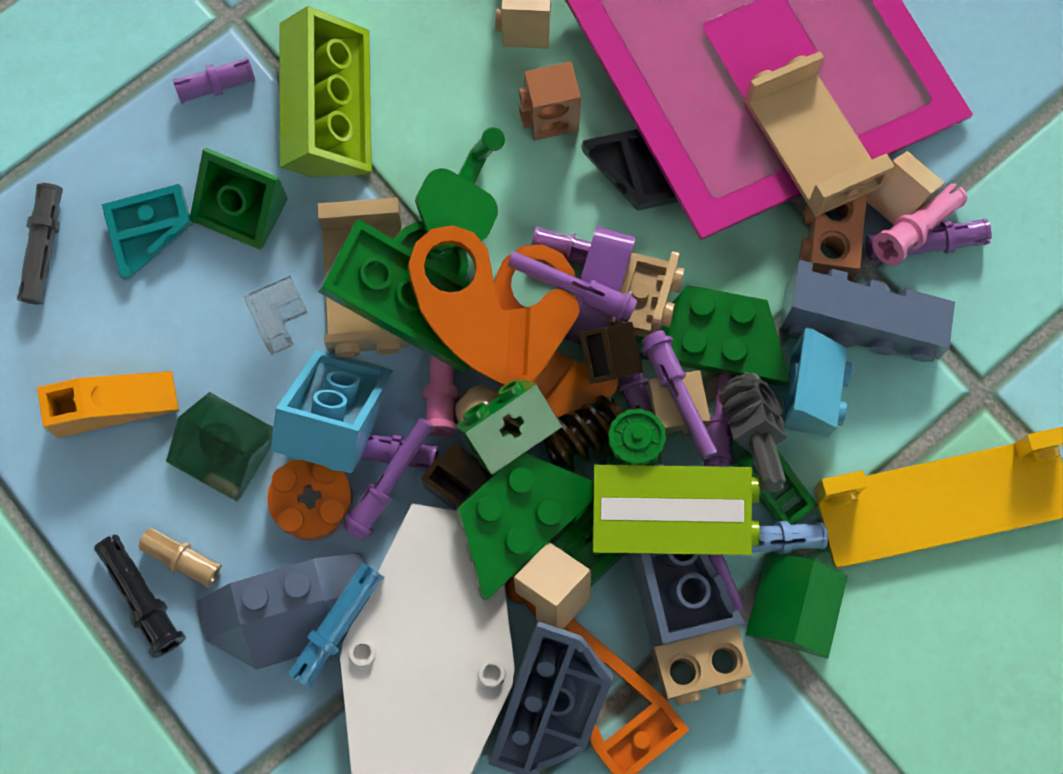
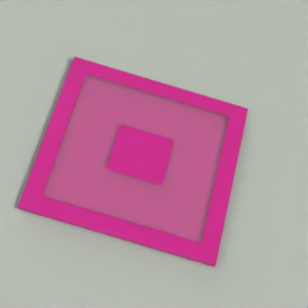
M565 0L700 241L802 195L744 102L751 80L762 71L777 70L786 66L792 59L804 55L807 57L821 51L824 60L818 76L871 159L886 153L891 155L973 116V113L902 0Z

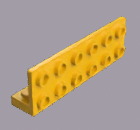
M1063 427L1027 434L1013 444L867 476L861 470L821 479L813 488L821 521L827 528L828 547L834 567L843 568L1063 519V462L1060 449L1063 448Z

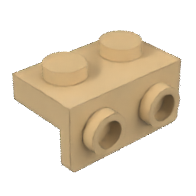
M672 251L669 261L631 252L620 293L626 295L627 292H631L630 297L637 299L636 306L628 321L633 322L636 335L646 337L660 331L662 326H670L675 303L669 302L671 291L679 293L685 269L678 267L680 253ZM612 316L611 326L627 323L622 320L619 323L614 322L616 317Z

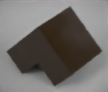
M632 321L579 332L590 384L644 372Z
M453 443L441 460L435 459L422 476L421 481L424 489L456 511L464 501L493 475L482 468L475 457Z

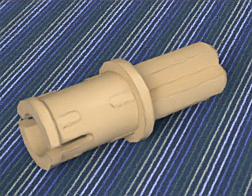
M153 528L147 529L140 538L138 548L141 551L168 565L170 572L176 573L179 571L203 584L206 588H210L221 571L222 564L216 563L192 550L191 544L188 542L181 544Z

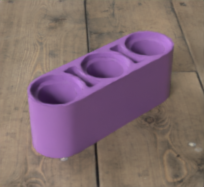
M596 226L580 280L590 284L593 279L597 283L620 292L636 237ZM575 296L580 312L564 339L581 344L579 332L609 327L612 316L588 305H583V299Z

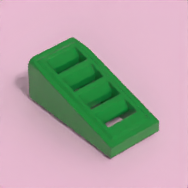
M777 449L786 478L785 482L789 488L774 499L771 495L773 491L767 493L760 486L759 501L776 521H788L790 525H795L818 505ZM747 450L734 459L731 466L751 467L750 465L754 463L752 454ZM752 469V477H758L756 470L753 471ZM796 495L800 501L784 513L780 507Z

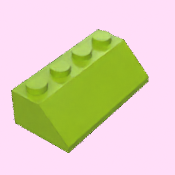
M306 6L279 23L280 168L309 177L368 175L372 173L369 30Z

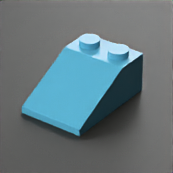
M315 350L275 409L270 451L286 455L290 459L305 460L323 465L333 471L352 473L367 445L391 382L393 370L349 358H340L335 354Z

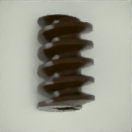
M598 396L596 398L597 410L588 403L583 404V419L575 412H569L567 415L568 427L561 420H558L562 427L554 432V435L551 434L541 441L553 465L559 467L563 463L571 471H574V456L577 455L585 463L590 462L588 452L590 447L600 455L604 454L602 441L605 439L609 441L610 426L613 420L623 413L613 398H611L612 402H610L606 397Z

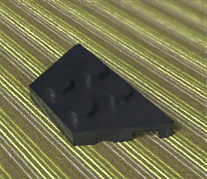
M638 129L583 140L582 152L637 211L678 202Z

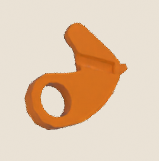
M454 225L431 229L415 243L407 266L409 281L419 311L437 337L455 356L470 368L502 385H506L516 379L520 381L526 379L532 382L548 364L580 312L576 298L567 291L557 288L547 293L535 305L527 308L503 310L494 285L488 248L474 232ZM451 244L461 247L469 254L473 261L475 271L473 280L468 287L459 292L448 293L438 290L429 282L425 275V259L431 250L440 245Z
M543 244L521 246L516 250V252L575 277L574 270L564 255ZM512 253L501 262L494 277L497 297L503 310L527 308L518 302L511 288L515 269L507 265ZM555 351L548 364L532 383L538 386L555 416L560 417L571 411L581 409L585 403L590 405L596 403V398L600 395L606 398L611 397L619 386V378L590 384L586 363L574 361L561 354V352Z

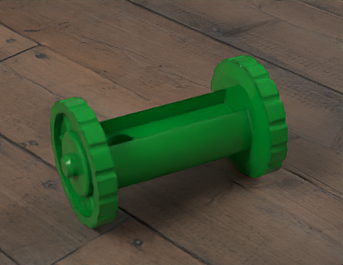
M630 409L619 414L613 420L609 429L610 451L607 457V465L654 466L662 464L661 453L666 442V431L661 423L662 421L657 416H654L652 412L644 411V409Z

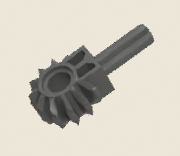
M745 372L741 376L737 375L727 381L728 384L721 388L719 402L723 406L722 412L726 415L728 424H730L734 441L752 454L762 490L767 493L771 491L779 492L784 488L783 484L786 478L776 445L787 439L784 428L785 415L781 410L782 405L778 402L775 392L770 389L767 382L762 381L760 376L755 373Z

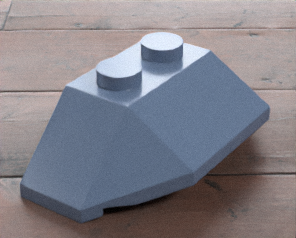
M361 553L321 557L229 583L197 600L207 642L254 669H261L298 658L310 641L307 638L310 632L318 630L360 567V563L363 562Z
M538 621L510 695L490 756L489 765L515 774H539L541 769L558 764L586 749L611 685L613 675L582 636Z

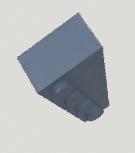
M803 260L798 261L786 284L779 331L788 332L791 338L798 340L805 328L814 329L846 348L853 347L855 344L870 347L871 352L882 355L894 354V352L910 354V358L921 362H932L935 359H940L950 348L955 301L910 289H902L895 294L890 292V287L886 283L873 279L854 283L847 279V272L836 269L829 270V274L813 272V263Z
M629 553L651 644H666L745 624L739 610L735 609L727 593L728 589L721 575L717 574L707 554Z

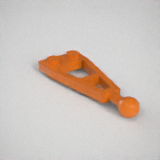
M518 570L506 582V593L512 601L525 604L536 618V606L515 592L514 576L520 571ZM572 619L564 629L582 636L603 664L607 665L651 704L606 741H604L595 724L589 739L594 751L612 774H637L690 730L662 694L577 621Z

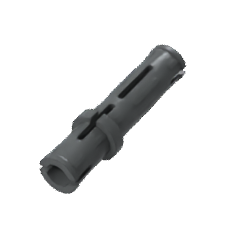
M37 184L32 216H29L26 226L29 228V237L22 268L21 283L17 294V300L23 303L33 305L44 303L45 285L48 277L55 233H58L60 228V222L57 219L63 188L55 184Z

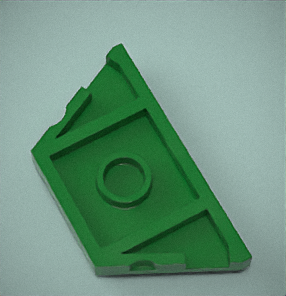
M687 285L672 302L675 303L670 326H662L661 330L665 332L666 336L672 337L673 343L671 346L681 367L717 374H729L733 377L741 376L745 372L755 373L767 384L783 387L789 386L790 374L767 300ZM642 337L637 342L641 359L650 360L648 356H644L641 352L643 348L641 341L645 338Z
M523 453L497 471L456 509L460 527L466 536V548L470 562H473L478 579L479 595L483 600H488L594 500V481Z

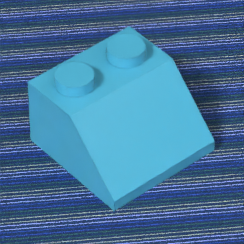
M805 328L791 351L789 365L790 381L789 386L786 387L783 407L785 415L784 428L786 430L829 437L836 430L837 425L843 426L847 403L841 401L842 386L847 387L849 384L852 363L846 362V347L814 329Z

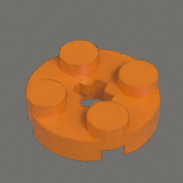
M293 459L273 473L272 482L268 489L267 501L273 520L286 533L301 540H319L332 535L340 528L339 525L345 520V514L349 513L352 508L353 495L351 485L342 471H333L323 465ZM312 487L314 492H321V498L315 500V507L312 509H308L304 502L299 503V497L305 493V489Z

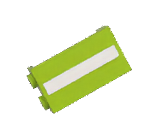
M594 465L593 553L752 555V547H758L760 540L759 521L752 520V503H759L758 477H752V467Z

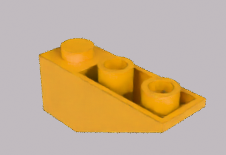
M172 371L84 377L37 387L43 428L57 438L180 411Z

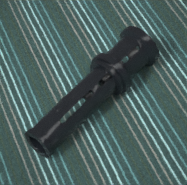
M115 534L98 542L94 550L132 611L130 621L133 627L140 628L151 647L149 649L151 657H161L177 648L186 639L183 631L176 630L166 613L168 609L166 603L154 597L132 558H130L125 550L120 537Z

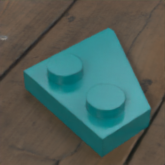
M180 184L101 204L119 275L123 280L133 277L192 225L183 187Z

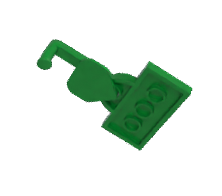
M496 127L486 129L481 139L469 151L458 174L444 168L431 171L424 179L415 198L422 221L414 222L404 227L394 239L357 218L318 293L463 373L468 370L469 366L455 356L441 342L421 315L409 281L407 266L415 243L431 229L454 225L474 232L481 241L488 237L498 215V206L493 196L476 186L475 182L487 157L493 151H498L504 146V133ZM448 244L440 245L430 251L425 259L424 268L425 275L433 286L438 290L450 293L459 292L470 285L465 280L469 266L465 250Z

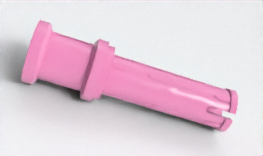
M957 184L946 186L942 192L914 214L900 216L893 223V228L878 233L874 237L872 245L878 259L887 265L896 266L905 260L908 251L916 250L924 245L927 240V234L965 205L967 195L964 189L960 187L956 192L950 194L957 188Z
M431 356L430 380L422 393V397L426 400V420L434 426L429 435H454L458 432L457 424L454 423L455 401L459 399L458 388L453 385L454 368Z

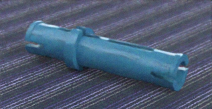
M363 562L360 563V567L318 630L310 632L307 637L310 640L293 667L288 671L290 676L293 678L298 677L297 681L311 688L313 686V682L331 655L337 656L341 650L338 646L379 583L385 578Z

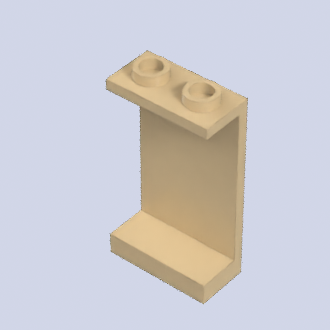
M821 51L807 57L804 55L792 59L786 66L777 70L760 72L751 80L744 101L815 217L885 186L895 167L887 153L871 159L819 78L818 73L824 60Z
M398 197L317 203L318 220L323 230L325 277L357 218L393 239L402 230V213ZM326 297L328 334L324 335V343L329 353H335L340 358H352L359 356L360 351L376 350L378 354L391 355L399 353L401 348H410V343Z

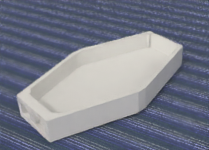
M411 504L378 570L385 578L379 583L351 625L343 641L340 663L351 774H473L513 689L515 665L505 586L502 585L488 600H483L479 595V583L473 562H470L467 552L466 536L460 527L455 510Z

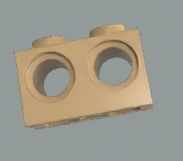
M738 625L656 646L651 650L663 696L666 700L675 698L677 706L702 700L700 691L717 687L719 695L744 688L742 680L752 676ZM723 650L731 655L733 668L730 673L723 674L715 670L712 665V656L715 651ZM683 661L691 667L693 675L689 684L680 685L673 681L670 675V668L674 662Z

